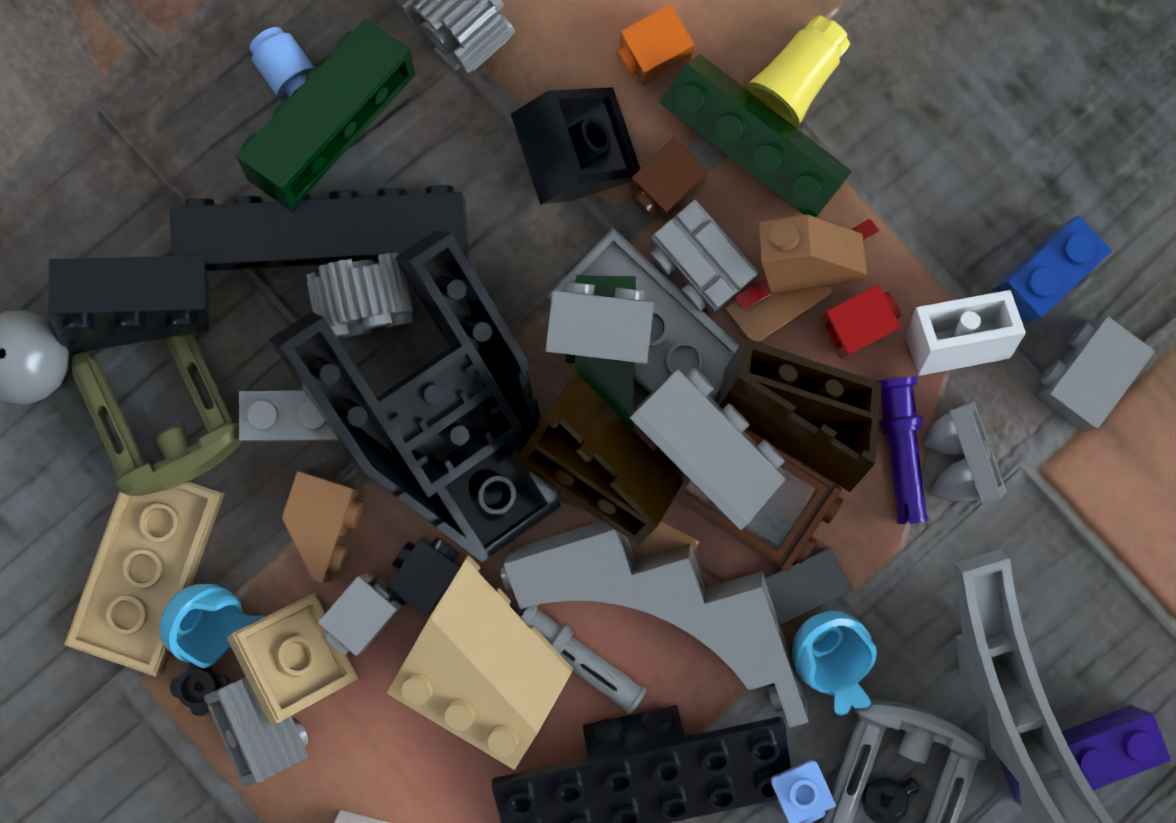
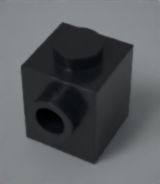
M438 536L432 542L422 538L416 545L408 541L392 563L399 570L386 589L427 616L433 611L461 568L462 563L456 560L460 552Z

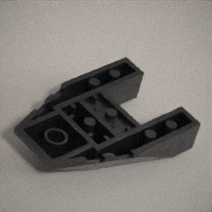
M434 231L394 258L450 348L377 398L323 316L310 312L269 340L295 380L360 470L478 560L484 562L561 505L556 488L515 461L538 427V420L541 419L537 400L533 399L527 372L530 369L528 359L453 234Z

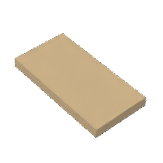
M192 481L168 490L142 496H129L119 491L64 645L154 677L160 675L169 651L164 646L159 635L161 615L166 604L177 592L192 586L225 493Z

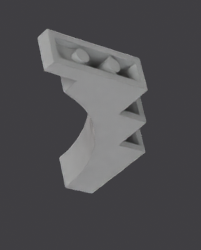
M604 521L513 548L503 563L504 567L501 568L502 582L508 595H515L520 609L552 602L594 601L621 605L646 612L672 623L710 648L735 672L748 690L768 685L773 708L776 713L784 711L789 728L809 723L807 700L798 674L794 670L791 654L762 571L706 588L691 544L635 560L628 537Z

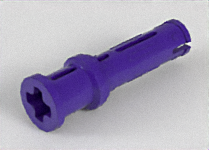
M917 376L879 380L877 382L882 383L880 401L883 419L879 421L878 425L879 429H882V434L887 433L898 518L896 519L897 524L927 522L929 518L926 512L916 430L921 429V424H923L922 417L917 415L913 386L918 383Z

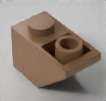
M297 471L282 520L312 579L325 583L331 580L332 574L339 576L344 567L348 547H344L342 544L348 527L355 529L364 502L357 499L360 492L359 488L306 471Z

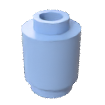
M271 27L264 30L253 39L249 46V50L253 54V64L280 100L291 98L305 83L309 72L314 68V65L290 33H284L280 27Z

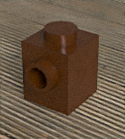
M673 137L632 177L630 187L635 192L631 195V198L648 216L651 217L657 213L665 220L705 181L708 171Z

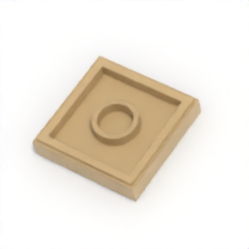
M315 592L226 637L270 726L283 721L359 679L347 654L344 655L338 652L323 638L326 630L318 622L326 612Z

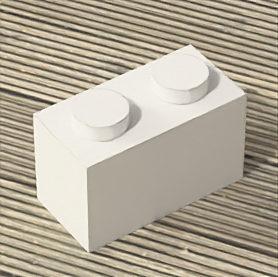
M1011 290L916 307L904 334L917 374L921 376L1010 359L1026 332Z

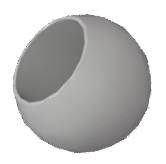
M9 310L0 313V402L7 405H29L49 397L62 385L69 371L70 355L68 349L60 344L49 318L32 310ZM4 349L6 351V356L4 358H1V354Z

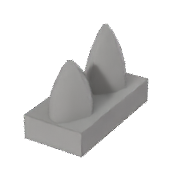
M975 401L955 407L949 411L950 413L939 418L931 426L923 444L931 450L942 454H964L965 459L952 464L942 472L931 487L930 493L950 501L968 502L981 500L982 504L999 499L1007 491Z

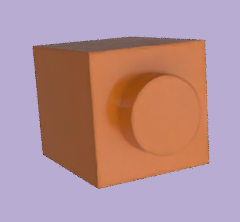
M670 3L621 30L620 49L616 50V54L627 75L636 74L643 86L691 59L695 44Z

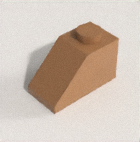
M808 214L759 222L762 266L771 293L868 279L862 233Z

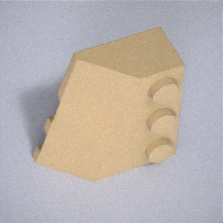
M468 555L428 619L387 694L515 770L538 734L570 677L573 668L534 625L528 626L509 606L511 600L500 588L495 590L478 572L481 567Z

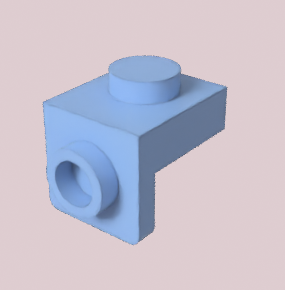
M815 760L804 762L771 778V784L778 797V804L788 823H812L822 818L827 810L836 806Z

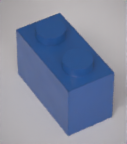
M1078 215L1060 225L992 290L995 293L1011 290L1020 318L1026 324L1042 318L1105 259L1112 250Z

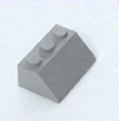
M679 366L636 408L630 419L742 530L786 479L785 471L780 467L785 462V459L768 441L764 439L758 445L744 431L750 425L748 421L731 404L728 403L722 408L709 395L714 390V387L697 369L693 367L687 373Z

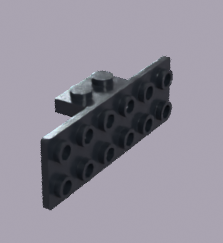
M674 705L583 725L588 758L495 777L491 780L501 823H671L777 800L778 797L771 784V778L791 769L786 728L782 717L685 737L678 706Z

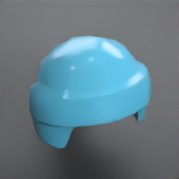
M196 584L177 592L166 604L161 615L159 635L164 646L175 657L204 669L216 663L231 647L226 638L228 635L266 616L246 614L242 610L241 601L229 590L217 584Z
M829 610L810 617L802 624L793 638L791 659L798 676L814 690L833 696L834 711L839 716L846 715L851 705L856 709L868 708L871 705L869 696L858 684L868 674L876 661L877 647L871 641L869 632L859 620L843 611Z

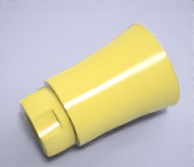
M822 15L815 16L804 30H799L788 45L764 70L746 84L745 89L794 127L798 128L812 101L839 65V58L848 49L850 42L847 38V33L835 21L829 20Z

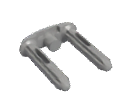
M877 699L870 700L871 705L868 708L856 709L854 707L853 711L857 714L858 720L831 793L836 806L826 811L821 823L853 822L867 780L872 772L885 730L889 727L905 731L898 753L910 760L926 764L934 741L950 748V753L925 823H957L978 762L988 760L985 745L949 719L924 708L902 702ZM866 744L852 786L847 788L860 750ZM957 778V781H956V784H955V786H954V789H953L951 798H950V800H949V803H948L946 812H945V814H944L943 819L941 820V817H942V815H943V812H944L946 803H947V801H948V798H949L951 789H952V787H953L954 781H955V779Z

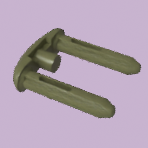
M194 334L164 338V341L208 434L199 438V443L191 445L183 427H175L161 433L156 438V441L164 456V460L154 465L145 464L99 361L86 352L77 353L72 358L71 373L119 479L114 484L117 491L129 496H142L174 488L214 468L232 454L242 443V441H239V423L235 422L220 391L219 384L215 380ZM196 370L199 371L214 405L211 409H209L194 377ZM107 414H109L124 447L122 453L106 420Z

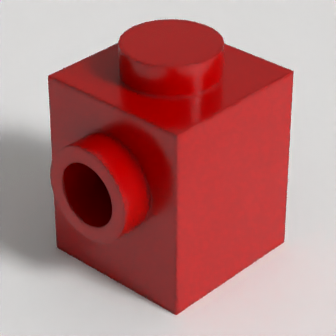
M879 284L827 310L819 316L841 359L901 328L897 320L901 317L898 304L889 292H882Z

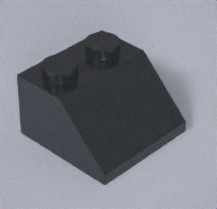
M613 87L547 91L510 114L540 205L573 201L631 182L632 177L640 170Z

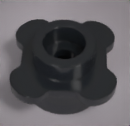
M189 663V669L180 677L172 680L170 691L182 704L190 707L192 714L203 716L209 713L208 704L204 701V695L228 685L229 680L224 675H217L210 667L203 669ZM197 682L204 684L202 691L196 689Z

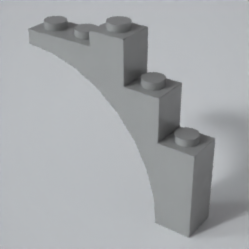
M1001 549L955 562L954 570L962 635L955 636L960 676L987 709L991 748L1019 782L1023 823H1115L1087 782L1050 708L1023 629L1015 594L1010 558Z

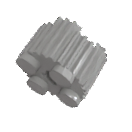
M408 0L402 6L408 19L416 28L420 25L422 26L426 35L436 46L434 48L435 52L454 71L460 67L467 74L470 71H475L515 33L511 23L499 12L505 7L502 0Z
M399 254L378 255L379 263L373 264V260L352 262V259L339 260L338 262L319 266V273L311 272L307 274V287L312 310L314 313L325 318L337 338L342 336L344 339L356 338L372 334V328L385 326L386 329L414 323L412 315L414 311L407 278L394 258Z

